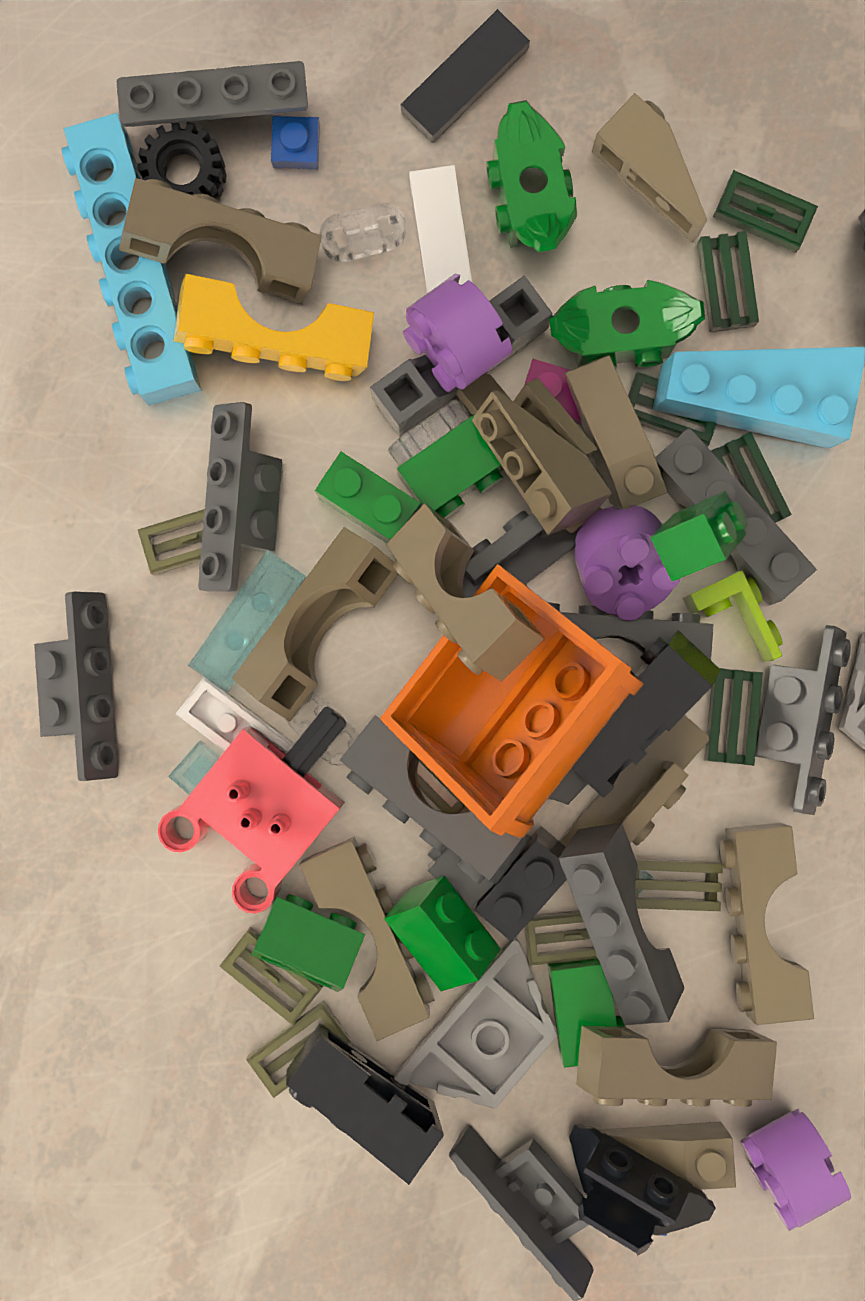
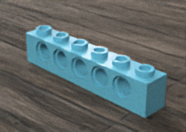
M118 113L63 128L68 146L61 148L69 174L71 176L77 175L81 190L74 191V196L82 218H89L93 234L87 235V242L95 263L102 262L106 277L99 279V284L107 306L114 305L118 322L112 323V330L121 351L127 349L131 366L125 367L124 371L132 394L139 393L142 399L150 406L202 391L191 352L184 349V343L173 342L178 306L166 264L139 256V260L133 268L129 270L119 269L122 259L132 255L119 250L125 219L120 224L114 226L107 225V221L113 213L118 211L126 212L127 215L135 178L141 179L126 128L121 124ZM106 168L114 169L112 175L107 180L95 181L99 171ZM141 298L152 299L148 311L138 315L132 314V307L137 300ZM155 341L165 343L164 350L159 357L155 359L144 358V351L150 343Z

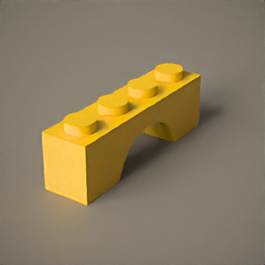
M185 274L180 290L173 342L184 343V349L193 353L212 354L213 349L232 353L231 358L240 362L259 363L260 358L279 362L278 367L283 370L305 372L308 367L324 370V376L327 378L350 381L352 376L357 377L367 368L374 312L328 303L317 319L307 327L289 332L276 331L262 326L248 315L238 299L234 283Z

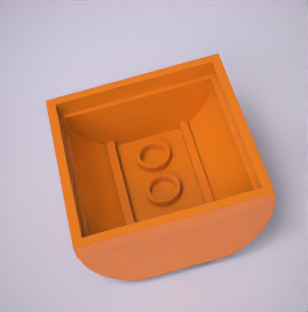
M497 564L474 596L493 588L520 607L545 639L501 682L485 671L480 675L472 672L457 655L462 649L459 644L451 642L443 635L380 717V720L490 831L500 836L506 832L515 837L523 838L534 825L532 818L627 696L629 694L635 696L644 683L630 672L632 670L631 667Z

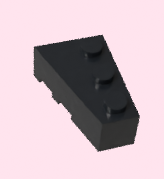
M679 630L667 641L659 636L642 653L640 658L645 663L635 673L630 672L644 683L635 696L632 694L627 696L572 767L603 798L614 788V783L619 774L631 762L637 765L647 754L644 750L665 730L669 732L711 689L721 670Z
M319 1023L286 1070V1085L290 1088L289 1093L302 1105L308 1108L313 1106L336 1128L346 1133L410 1185L444 1136L435 1102L411 1085L399 1084L394 1079L395 1074Z

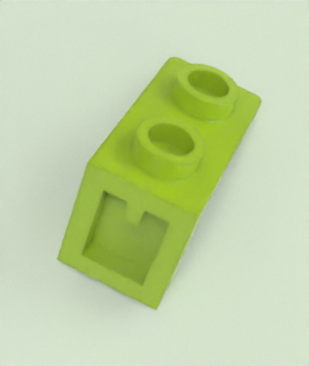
M742 570L683 597L689 613L693 614L703 610L706 617H709L733 606L729 599L732 596L762 660L769 662L782 657L779 646L783 645L781 634L772 620L766 621L759 607V604L763 601L761 592L751 577L746 579Z

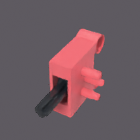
M324 707L287 754L252 726L242 729L183 804L162 817L158 824L160 842L170 851L182 853L190 850L203 840L209 831V826H211L255 863L246 868L236 878L232 886L234 903L246 913L256 914L263 912L278 896L281 890L282 879L345 803L308 772L345 728L347 721L333 708ZM177 816L185 817L191 821L194 827L192 838H183L176 832L174 824ZM257 877L263 880L268 888V896L258 898L251 895L246 886L247 879Z

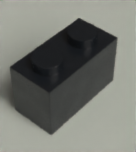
M542 826L531 836L530 842L500 881L494 884L481 897L474 910L511 942L567 880L559 861V857L566 846Z

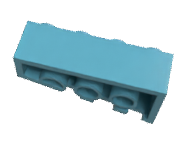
M865 347L674 352L661 365L652 410L705 422L712 421L723 426L830 449L849 440L851 437L865 363Z

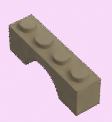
M135 178L119 250L166 264L176 251L188 244L201 241L219 243L231 248L246 261L253 273L257 291L302 304L312 286L322 235L310 232L306 226L299 223L287 222L284 224L265 218L261 212L254 209H236L219 204L215 198L209 195H190L174 190L169 184L160 180L149 179L145 181Z
M424 504L386 544L397 560L393 565L394 569L408 583L418 588L414 593L415 598L428 611L437 614L439 619L435 622L436 627L451 642L459 644L462 649L458 652V657L475 674L480 675L485 671L502 682L545 639L520 607L493 588L477 596L465 598L463 578L474 550L451 522L427 504Z
M343 527L232 679L260 703L290 722L318 685L314 661L323 636L335 621L349 611L361 607H375L399 575L393 567L395 562L375 545Z
M783 823L725 828L726 840L720 841V855L724 869H730L732 887L725 889V900L729 916H735L737 935H731L730 943L734 963L741 966L742 982L736 983V997L739 1010L741 1012L746 1011V1016L756 1025L814 1019L809 971L796 962L781 958L771 946L765 930V912L772 894L782 883L798 874L792 826Z
M354 836L303 859L299 865L318 908H336L355 915L368 927L374 938L377 948V964L371 976L360 987L357 997L376 1041L430 1018L428 1003L435 1001L432 990L424 974L416 977L409 962V959L414 958L413 955L384 920L385 916L394 907V904L386 887L377 889L370 873L377 870V866L367 844L359 846Z
M582 1026L576 1085L593 1095L594 1102L607 1106L623 1105V1099H637L638 1102L650 1106H666L667 1099H680L682 1103L699 1107L709 1106L710 1100H723L724 1103L729 1105L750 1107L752 1106V1100H772L777 1041L752 1030L710 1029L704 1043L692 1057L680 1064L664 1067L660 1066L656 1061L649 1039L631 1029L612 1026Z

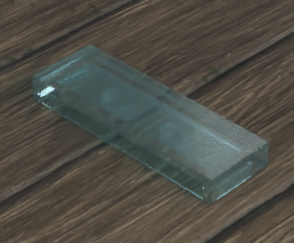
M267 550L188 666L226 692H229L235 684L232 677L306 579V576Z

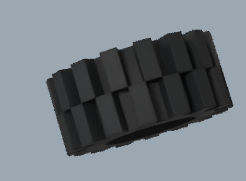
M178 122L171 123L172 130L168 132L165 131L163 125L155 128L159 135L156 139L150 134L145 138L144 141L148 148L146 150L140 147L138 156L142 163H137L138 172L142 180H160L169 184L172 189L190 195L205 194L211 197L214 195L221 197L224 191L221 183H226L227 177L224 169L225 164L214 138L211 140L208 131L201 128L198 132L195 124L187 122L186 128L182 129ZM189 154L200 163L197 177L184 185L172 183L166 177L168 162L175 156Z

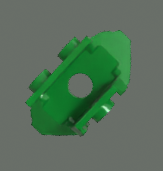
M527 100L509 103L506 114L503 115L499 122L497 139L494 140L493 160L486 161V169L490 189L499 190L501 205L495 206L499 234L507 233L510 248L517 247L519 238L523 244L535 248L538 252L557 249L577 217L576 197H573V183L570 170H563L562 156H564L565 144L562 138ZM537 168L543 171L547 177L546 187L538 193L525 191L520 184V176L525 170Z
M647 280L644 287L631 288L629 285H616L604 289L603 292H597L596 286L580 290L549 318L551 336L559 340L560 344L567 350L579 354L576 360L577 367L609 355L615 369L618 363L635 362V367L648 368L662 364L663 358L669 357L677 343L691 336L696 330L697 325L705 320L703 301L670 285ZM633 310L639 318L638 328L628 334L618 332L612 325V315L615 311Z

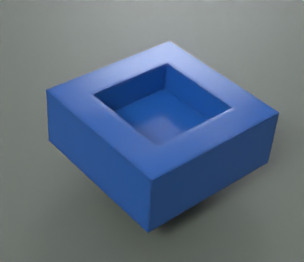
M273 116L271 163L273 168L318 169L319 117Z

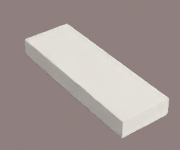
M455 165L410 171L409 180L426 292H430L455 273L460 274V285L468 280L472 282Z
M207 677L202 678L176 713V715L224 751L242 729L249 726L255 728L285 754L295 744Z

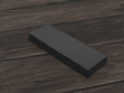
M497 9L400 104L401 112L434 142L529 49L530 40Z

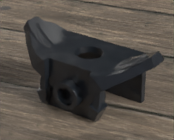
M574 1125L569 1135V1140L581 1185L587 1195L586 1198L582 1197L578 1208L579 1221H584L609 1238L635 1252L638 1256L648 1250L654 1241L651 1238L652 1235L667 1234L710 1220L716 1207L702 1190L693 1187L691 1183L606 1133L603 1134L592 1126Z

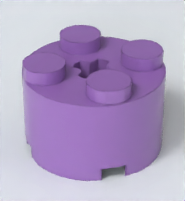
M456 273L406 309V320L409 327L403 331L410 347L418 355L424 352L435 366L432 368L433 375L447 392H450L455 387L459 389L466 388L512 352L509 337L501 342L496 331L503 323L492 304L470 280L460 285V274Z
M630 505L631 509L615 510L614 506L604 508L589 517L577 532L574 553L576 567L585 594L590 602L606 613L618 615L624 621L636 620L644 612L659 605L680 582V579L671 582L650 538L662 526V523L651 511Z
M799 1109L785 1114L747 1135L746 1138L740 1141L751 1161L749 1165L755 1178L764 1191L769 1189L775 1200L774 1207L788 1231L804 1226L851 1199L849 1187L841 1171L833 1176L831 1175L835 1170L830 1160L832 1156L830 1150L809 1118L803 1112L800 1113Z

